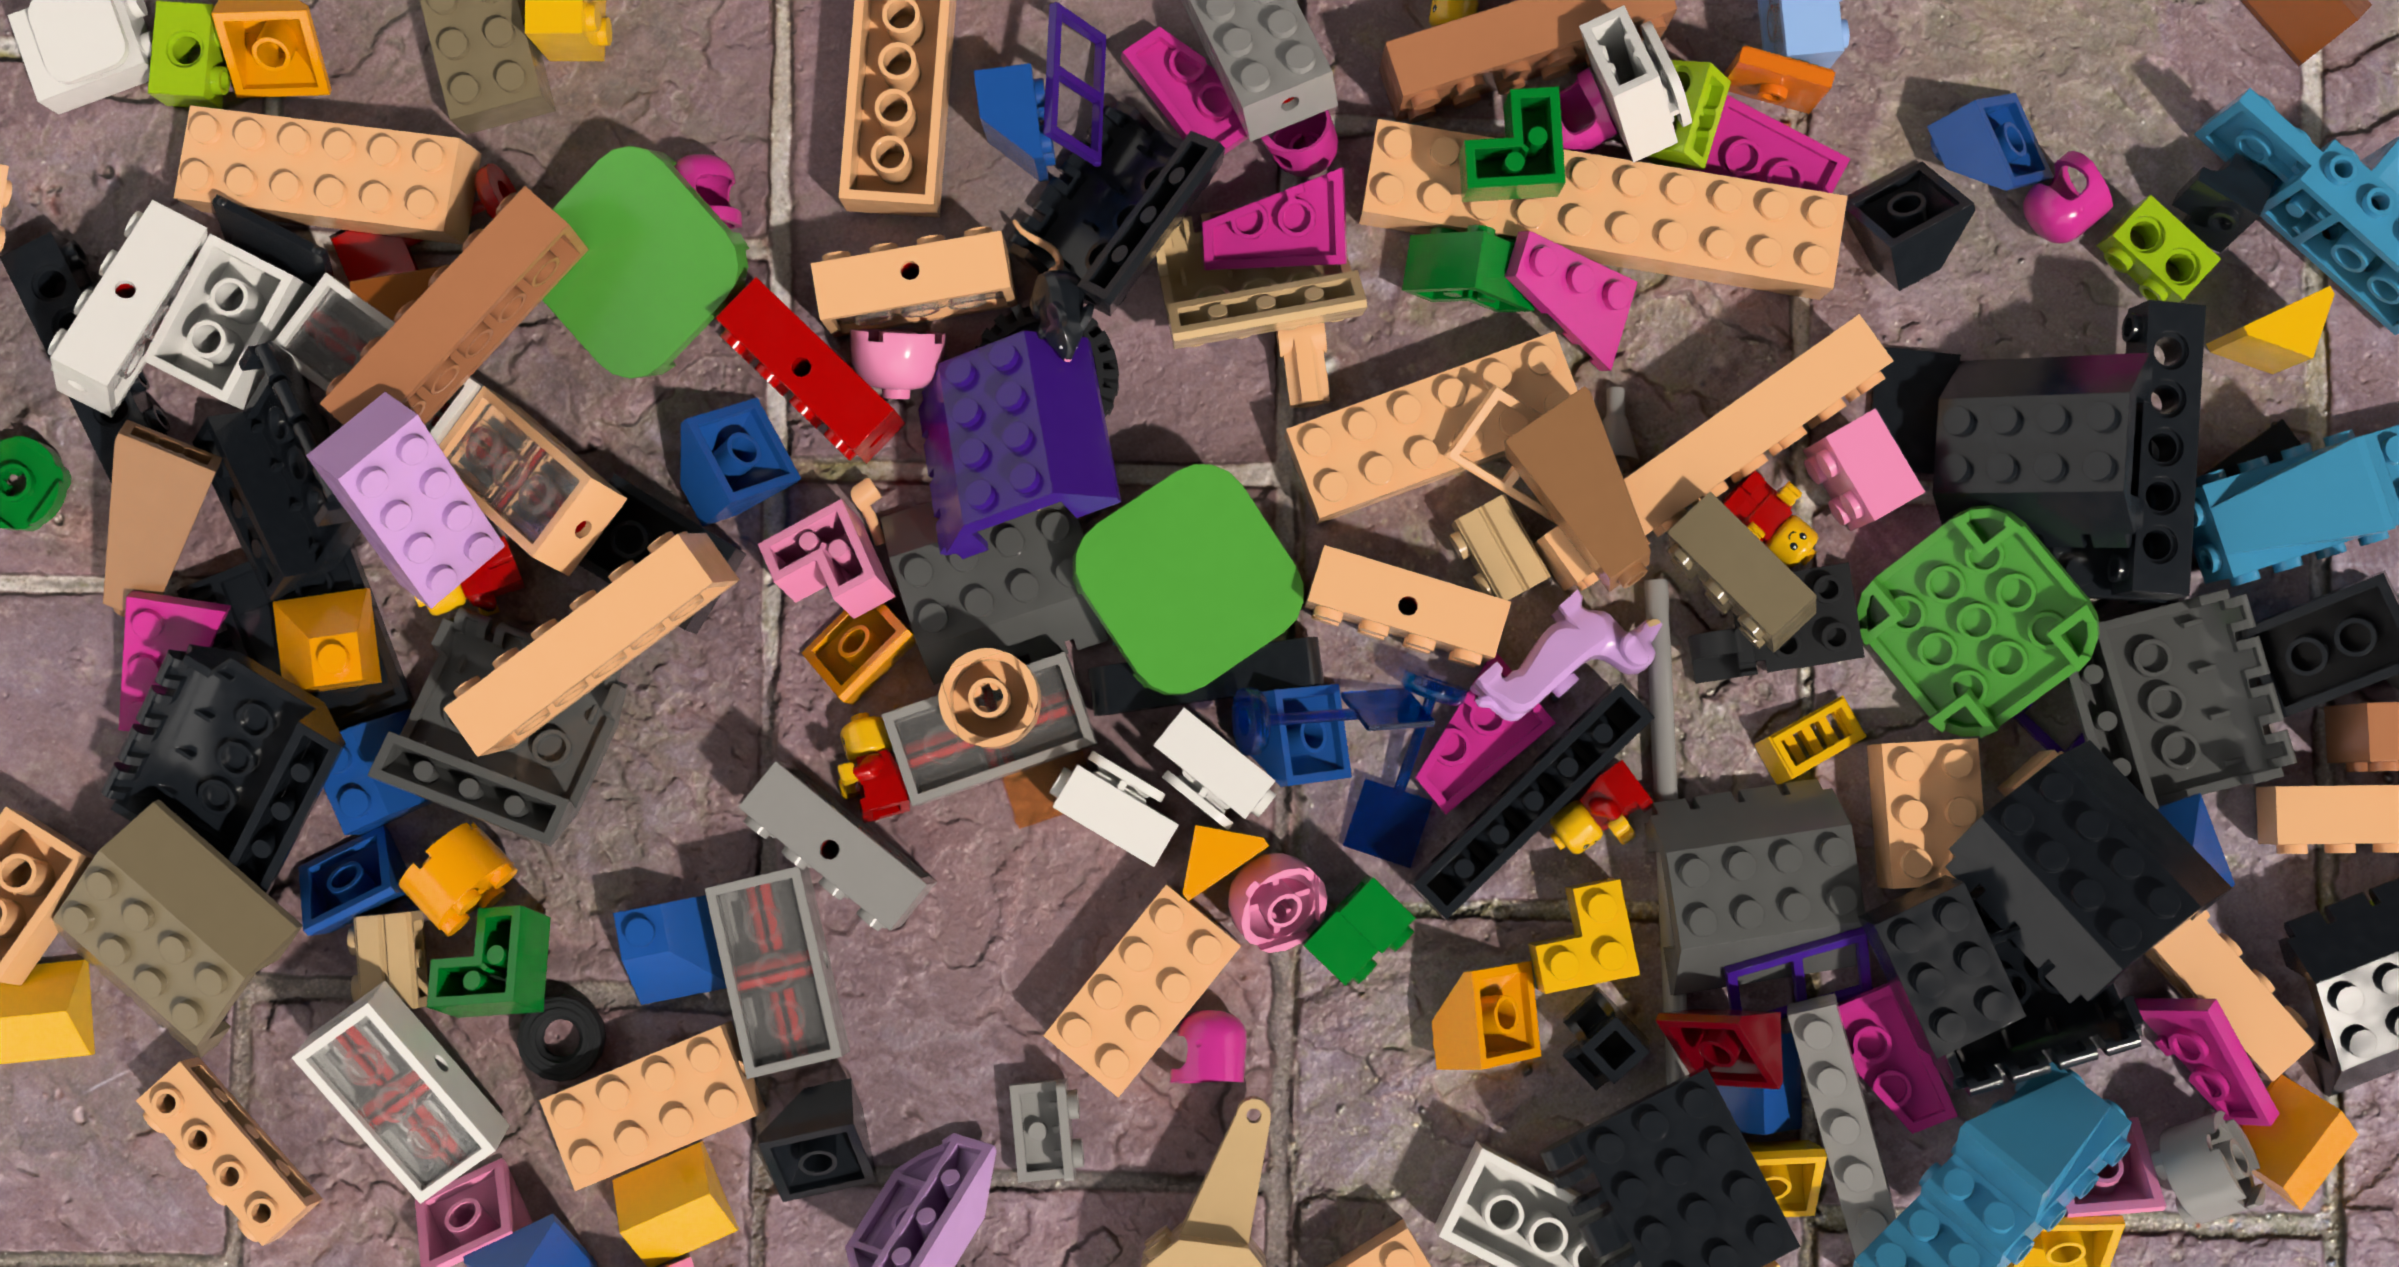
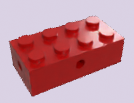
M757 277L716 317L726 328L720 337L748 364L757 358L760 363L754 369L782 396L790 390L794 396L788 402L816 429L822 423L828 426L829 429L823 436L849 461L858 455L867 464L906 424L893 407Z

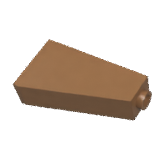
M1584 386L1506 439L1505 455L1598 579L1610 592L1620 584L1624 589L1628 588L1646 575L1648 572L1646 566L1650 563L1651 549L1593 397L1586 386Z
M130 420L125 421L118 432L114 444L103 604L113 607V610L118 615L125 617L126 596L133 590L160 595L164 594L222 461V457Z

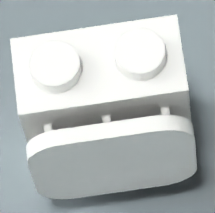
M32 0L28 8L7 15L37 101L57 114L65 113L149 82L153 33L147 30L143 19L144 16L148 15L144 0Z
M1623 5L1580 25L1579 28L1598 89L1634 163L1678 143L1673 126L1675 115L1682 127L1692 124V118L1680 78L1652 22L1648 21L1640 25L1644 40H1642Z
M1186 708L1180 711L1153 745L1183 770V776L1178 777L1167 770L1162 778L1227 830L1234 823L1225 816L1224 809L1231 808L1243 819H1246L1250 813L1259 818L1276 796L1270 790V787L1275 782L1272 777Z
M1093 750L1087 759L1097 764L1099 771L1091 772L1078 763L1073 771L1064 767L1049 792L1057 797L1052 807L1154 867L1179 824L1147 805L1144 798L1151 796L1157 801L1162 802L1166 794Z

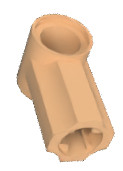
M1319 323L1298 327L1293 330L1276 331L1279 358H1283L1289 407L1307 408L1329 403L1330 392L1324 353H1327L1325 324Z

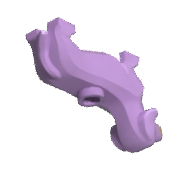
M1577 589L1550 616L1556 623L1551 625L1536 641L1518 670H1513L1507 677L1503 678L1501 676L1503 667L1498 662H1495L1475 681L1470 690L1478 695L1475 700L1478 707L1490 708L1504 720L1517 721L1530 712L1551 692L1557 698H1560L1579 680L1573 672L1589 660L1598 659L1605 661L1627 675L1638 674L1644 671L1655 658L1656 652L1652 642L1663 624L1658 619H1647L1634 630L1626 632L1605 611L1587 610L1582 607L1583 596Z

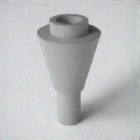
M1610 387L1606 389V417L1603 420V426L1622 475H1626L1631 472V468L1640 464L1628 418L1625 416V389L1622 387Z

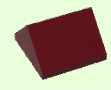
M1691 1009L1658 1013L1655 1021L1689 1073L1705 1066L1717 1086L1780 1089L1783 1083L1781 1012Z

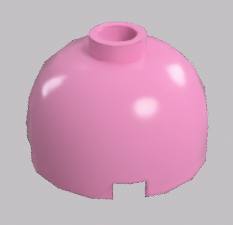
M850 329L851 362L855 372L867 384L882 389V398L910 399L911 390L927 387L934 378L937 364L943 362L945 355V333L926 331V334H917V332H912L913 330Z
M1272 853L1263 854L1250 860L1238 871L1230 886L1228 907L1234 925L1250 944L1257 945L1260 950L1272 953L1286 951L1301 944L1310 936L1306 930L1312 925L1314 919L1319 923L1325 915L1328 896L1324 882L1306 863L1287 854Z

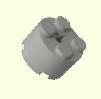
M2217 1111L2164 1129L2159 1138L2160 1150L2152 1152L2151 1155L2154 1168L2162 1180H2169L2176 1195L2177 1210L2183 1221L2187 1224L2211 1222L2261 1206L2265 1201L2264 1183L2255 1185L2252 1171L2260 1169L2256 1154L2239 1124L2234 1119L2225 1122L2222 1120L2225 1115L2223 1111Z

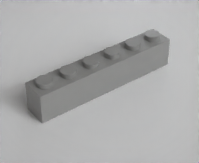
M1833 993L1787 1004V1016L1855 1258H1857L1898 1216L1836 995Z

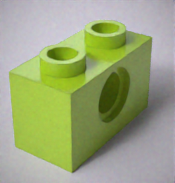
M156 1L148 94L166 106H199L222 109L223 95H226L230 88V75L226 68L225 57L211 15L215 7L213 4ZM197 48H201L198 59L188 64L190 53Z

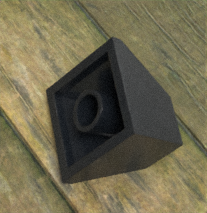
M1922 161L1848 200L1845 218L1873 268L1898 291H1901L1942 268L1973 216L1975 205L1974 202Z
M851 1078L804 1088L757 1136L759 1149L783 1202L877 1182L863 1107Z

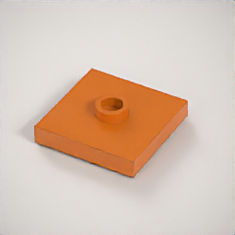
M1746 45L1740 49L1724 72V75L1731 81L1728 92L1807 114L1816 107L1832 88L1836 74L1832 69Z

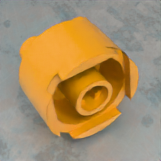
M466 822L452 829L425 851L429 857L423 863L422 868L419 869L413 863L402 876L399 887L439 930H442L450 937L470 920L469 914L479 906L481 908H491L506 893L502 886L514 877L518 869L475 822H472L471 826Z

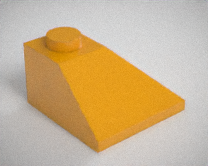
M218 0L211 15L237 98L331 94V85L308 5L299 0Z
M369 588L273 601L281 676L308 693L382 683L371 591Z
M1522 961L1463 972L1432 1020L1436 1070H1483L1541 1057L1532 961Z

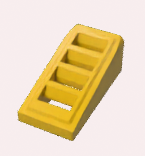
M1842 695L1756 742L1755 748L1773 780L1779 785L1794 779L1867 736ZM1830 713L1844 736L1841 740L1838 739L1825 717ZM1812 723L1815 724L1827 745L1826 748L1823 749L1810 726ZM1796 732L1810 757H1805L1793 734Z

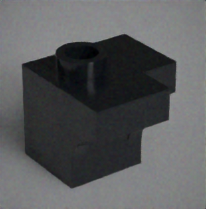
M2235 153L2218 171L2202 167L2177 192L2172 206L2187 214L2183 224L2207 246L2221 253L2260 217L2277 176L2242 155Z
M1599 987L1563 1018V1023L1577 1038L1563 1051V1057L1595 1091L1609 1081L1613 1084L1618 1082L1650 1053L1649 1039Z

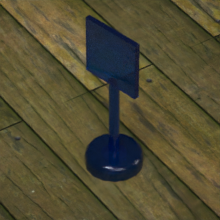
M1405 669L1402 677L1403 687L1409 692L1424 697V701L1395 786L1391 787L1365 778L1343 846L1411 868L1433 801L1405 790L1435 703L1460 706L1465 702L1468 690L1448 681Z
M1248 687L1238 689L1232 705L1233 733L1236 745L1244 756L1257 755L1265 751L1271 736V726L1358 719L1367 731L1434 727L1435 720L1408 688L1342 692L1341 698L1350 709L1270 714L1269 705L1264 694L1257 688Z

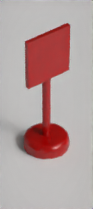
M489 163L479 168L476 172L474 179L479 200L473 203L471 217L486 210L489 216L494 219L497 216L496 209L501 201L509 194L517 193L507 175L494 163ZM349 230L331 239L349 282L419 270L409 247L424 240Z

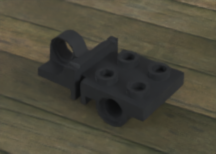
M1849 562L1792 571L1816 594V614L1774 653L1765 644L1760 649L1756 648L1739 630L1741 625L1734 613L1735 629L1689 636L1688 641L1695 683L1758 675L1756 662L1763 660L1766 661L1767 673L1864 658Z

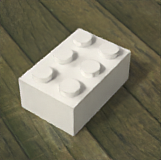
M209 234L142 360L225 403L244 410L263 379L265 368L242 371L238 364L248 346L261 345L269 340L274 341L314 287L258 257Z

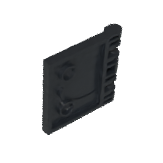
M354 543L336 568L283 597L273 600L280 601L363 588L370 589L382 683L310 693L325 702L339 731L414 701ZM249 561L177 590L179 598L211 603L217 601L218 604L231 605L224 620L227 630L216 635L212 648L225 649L234 645L235 650L233 651L241 652L281 676L273 601H267Z
M1705 1066L1540 1151L1548 1171L1560 1169L1576 1161L1582 1155L1586 1157V1159L1560 1172L1553 1178L1558 1189L1571 1187L1593 1172L1600 1184V1187L1580 1195L1570 1202L1567 1207L1572 1217L1583 1215L1601 1206L1607 1200L1611 1205L1583 1220L1577 1226L1594 1258L1603 1257L1623 1247L1627 1242H1630L1632 1245L1631 1248L1602 1263L1600 1267H1633L1639 1261L1642 1267H1762L1801 1247Z

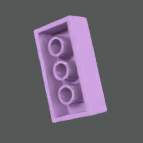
M387 392L380 395L306 455L398 583L430 609L505 547L418 414Z

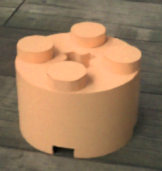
M981 648L970 651L956 659L941 683L938 701L944 722L956 736L978 747L997 749L1020 741L1037 723L1041 710V690L1034 673L1019 658L1003 650ZM988 686L997 693L1002 692L1003 699L997 701V710L991 712L990 708L979 705V699L985 697V688Z

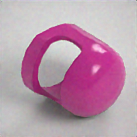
M1586 68L1577 74V80L1574 84L1559 92L1563 149L1583 153L1619 134L1589 68Z
M1329 110L1276 131L1273 140L1269 137V134L1261 137L1267 150L1273 154L1276 163L1285 172L1297 177H1311L1323 172L1334 160L1338 149V137Z
M2068 151L2054 164L2055 176L2049 186L2035 184L2029 190L2023 202L2024 215L2032 230L2041 238L2052 243L2061 244L2075 240L2113 207L2111 193L2101 173L2088 157L2076 151ZM2068 166L2077 169L2086 178L2087 185L2081 193L2076 190L2071 182Z
M692 154L676 160L677 163L674 167L729 229L741 228V211L730 207L729 203L730 189L735 184V176L731 166L722 158L710 154Z
M1200 1010L1187 1015L1182 1020L1177 1036H1183L1187 1040V1059L1182 1068H1171L1170 1083L1244 1082L1247 1034L1241 1020L1233 1014L1216 1010Z

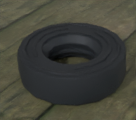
M563 994L545 998L544 1012L527 1013L520 1023L517 1036L519 1054L528 1069L543 1079L557 1082L577 1079L593 1069L603 1054L606 1042L604 1021L596 1008L580 997ZM555 1020H568L579 1031L580 1040L578 1047L569 1056H556L545 1045V1031L550 1023Z

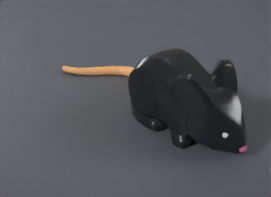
M1014 219L1013 224L1017 231L1029 241L1048 251L1055 260L1056 264L1037 277L1030 297V308L1032 315L1037 319H1041L1040 326L1037 329L1038 338L1047 339L1049 345L1059 354L1061 359L1065 362H1070L1079 346L1084 330L1092 318L1094 305L1089 303L1083 307L1084 292L1077 286L1081 278L1074 272L1063 270L1064 261L1059 250L1051 243L1024 229Z

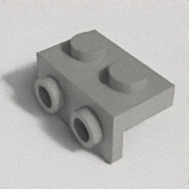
M1068 1078L1010 1084L1018 1183L1064 1178L1065 1182L1075 1181L1077 1175L1076 1168L1084 1167L1082 1138L1073 1139L1072 1119H1080L1077 1089L1069 1090Z

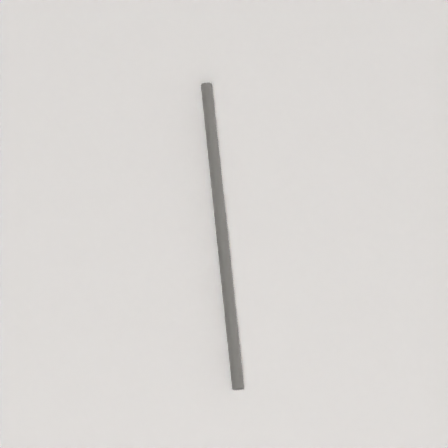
M1668 579L1644 580L1646 620L1658 619L1663 624L1652 642L1656 654L1654 660L1648 666L1650 713L1655 717L1650 722L1654 803L1678 799ZM1656 852L1663 1012L1687 1010V993L1670 995L1663 947L1674 946L1661 855L1660 852ZM1664 1035L1666 1085L1690 1073Z

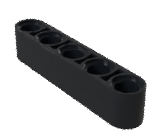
M1318 637L1269 642L1206 686L1184 695H1164L1150 688H1145L1133 676L1134 671L1128 662L1088 669L1094 716L1128 713L1227 699L1270 690L1325 684Z

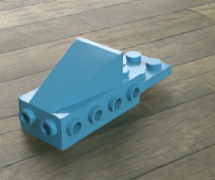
M2249 88L2205 121L2194 135L2224 162H2227L2235 153H2238L2276 175L2277 179L2260 216L2394 335L2399 334V136L2361 161L2353 150L2341 145L2336 139L2319 149L2312 143L2311 138L2306 132L2294 127L2279 114L2271 101ZM2290 197L2291 200L2287 203L2286 199ZM2323 230H2328V232L2330 233V240L2326 239L2323 236Z
M2399 425L2355 437L2353 429L2323 438L2326 447L2315 451L2312 450L2310 442L2280 451L2283 460L2272 464L2269 463L2267 455L2237 464L2240 474L2227 477L2225 470L2221 469L2196 477L2197 487L2192 547L2204 583L2208 584L2229 579L2231 587L2260 579L2258 569L2272 565L2274 573L2302 566L2304 562L2301 556L2315 552L2317 560L2346 552L2347 549L2344 542L2358 539L2359 545L2364 546L2390 538L2388 531L2395 529V526L2399 525Z
M2051 1062L2050 1074L2017 1083L2015 1086V1091L2017 1092L2007 1102L1999 1099L1986 1113L1966 1121L1960 1127L1957 1142L1951 1150L1953 1156L1943 1166L1938 1162L1934 1163L1923 1174L1919 1181V1186L1922 1187L1920 1195L1854 1260L1853 1267H2007L2011 1262L2014 1265L2019 1264L2033 1248L2035 1237L2043 1229L2047 1232L2051 1231L2066 1214L2067 1209L2065 1207L2076 1196L2082 1199L2090 1192L2099 1179L2097 1174L2107 1164L2113 1167L2124 1157L2131 1146L2126 1139L2132 1121L2126 1117L2125 1112L2115 1102L2109 1099H2102L2086 1087L2085 1082L2076 1072L2069 1068L2059 1070Z

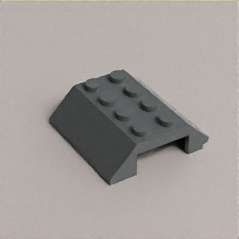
M932 501L880 518L889 560L918 649L933 685L943 681L947 671L956 659L976 649L994 648L1013 654L1020 660V656L1029 654L1033 663L1062 652L1068 654L1065 643L1068 640L1074 639L1077 650L1109 640L1105 628L1083 595L1078 594L1072 580L1073 556L1079 540L1084 534L1079 518H1076L1062 502L978 531L988 542L989 550L962 559L957 554H940L936 523L939 518L934 517Z
M2228 589L2099 622L2100 634L2092 658L2079 672L2076 671L2067 678L2085 742L2091 740L2156 809H2159L2161 805L2196 793L2204 795L2239 785L2257 784L2284 777L2282 766L2297 763L2288 729L2271 733L2269 724L2285 720L2274 683L2260 686L2256 684L2255 677L2270 674L2260 637L2256 636L2243 640L2241 630L2256 627L2247 594L2230 598Z
M460 607L455 618H450L449 620L443 618L431 643L439 654L401 734L388 732L368 776L551 847L579 813L618 728L628 687L627 684L619 682L622 668L514 748L477 757L443 708L457 698L453 692L464 682L475 676H479L482 680L493 672L495 668L492 662L500 655L514 647L521 651L534 640L530 635L531 633L503 622L499 623L495 634L491 633L493 618Z
M1816 778L1785 783L1783 786L1784 796L1781 795L1777 785L1739 790L1738 803H1736L1731 791L1693 797V809H1690L1685 798L1652 803V816H1649V821L1644 823L1648 852H1660L1674 939V946L1663 947L1670 995L1674 996L1727 987L1724 966L1862 927L1858 916L1866 912L1852 824L1832 788L1823 790ZM1852 944L1803 958L1804 974L1856 966V945ZM1791 962L1738 977V985L1792 977Z

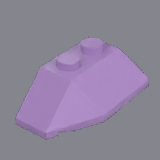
M953 1133L942 1140L943 1144L920 1153L896 1168L845 1246L849 1266L955 1267L985 1218L996 1157L995 1146Z

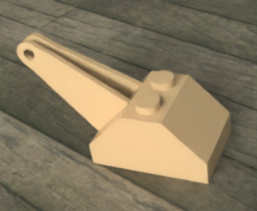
M1249 1096L1239 1103L1237 1111L1183 1223L1179 1224L1172 1231L1166 1225L1144 1242L1146 1248L1143 1251L1141 1267H1267L1265 1254L1250 1236L1271 1121L1270 1108L1264 1099L1257 1096ZM1250 1109L1260 1111L1261 1114L1257 1120H1250L1247 1117V1112Z

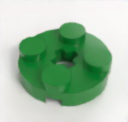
M13 436L0 440V528L38 530L59 512L65 501L67 489L71 485L72 477L70 471L64 467L59 455L43 442L24 436ZM24 473L26 477L25 489L23 492H17L12 496L10 492L13 486L8 482L9 477L12 474L21 476Z

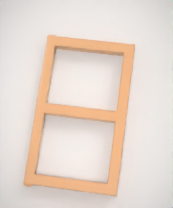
M1494 384L1450 448L1446 450L1444 456L1556 524L1539 501L1513 486L1520 477L1513 466L1501 479L1461 455L1498 400L1532 421L1543 415Z

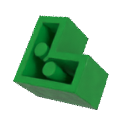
M1559 86L1510 89L1503 105L1506 138L1464 140L1459 153L1462 202L1558 197L1566 183Z
M1469 225L1466 232L1434 227L1431 228L1430 234L1410 235L1402 291L1430 302L1469 301L1497 313L1534 311L1535 308L1505 278L1516 239L1495 236V229L1483 225Z
M1366 875L1302 944L1345 986L1352 979L1359 984L1378 964L1373 959L1378 951L1383 953L1389 947L1396 952L1412 936L1414 930L1409 925L1416 918L1374 877Z
M522 905L478 908L474 956L431 959L427 1008L457 1018L544 1012L551 917Z

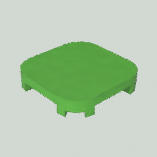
M635 146L613 149L600 158L552 209L572 227L589 250L542 299L602 367L614 375L629 379L663 375L676 366L673 361L748 285L745 283L748 271L746 250L750 249L741 233L732 232L674 167L677 163L664 152Z
M1193 464L1180 469L1098 522L1079 540L1073 556L1072 580L1078 594L1083 595L1134 671L1133 676L1145 688H1150L1164 695H1184L1206 686L1284 633L1297 620L1304 602V585L1295 563L1246 489L1229 471L1212 464Z
M1993 505L1970 507L1953 516L1880 572L1861 593L1862 595L1857 607L1861 637L1865 646L1870 644L1930 717L1928 719L1929 723L1941 733L1946 731L1961 737L1980 736L1982 738L1998 731L2002 724L2074 672H2079L2092 658L2100 634L2098 614L2087 595L2023 520L2010 510Z

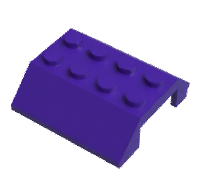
M1021 331L937 364L933 380L922 391L923 401L918 412L922 437L927 438L923 445L928 476L933 478L929 485L934 517L939 518L936 523L940 554H957L962 559L987 551L989 550L988 542L978 531L1058 502H1062L1076 518L1121 502L1091 342L1087 337L1081 338L1079 346L1070 362L1063 361L1059 354L1049 345L1047 339L1038 338L1037 332Z

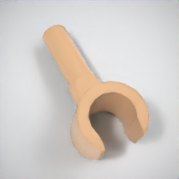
M865 478L852 487L851 498L862 512L875 546L886 542L877 515L871 505L881 499L882 495L871 479Z

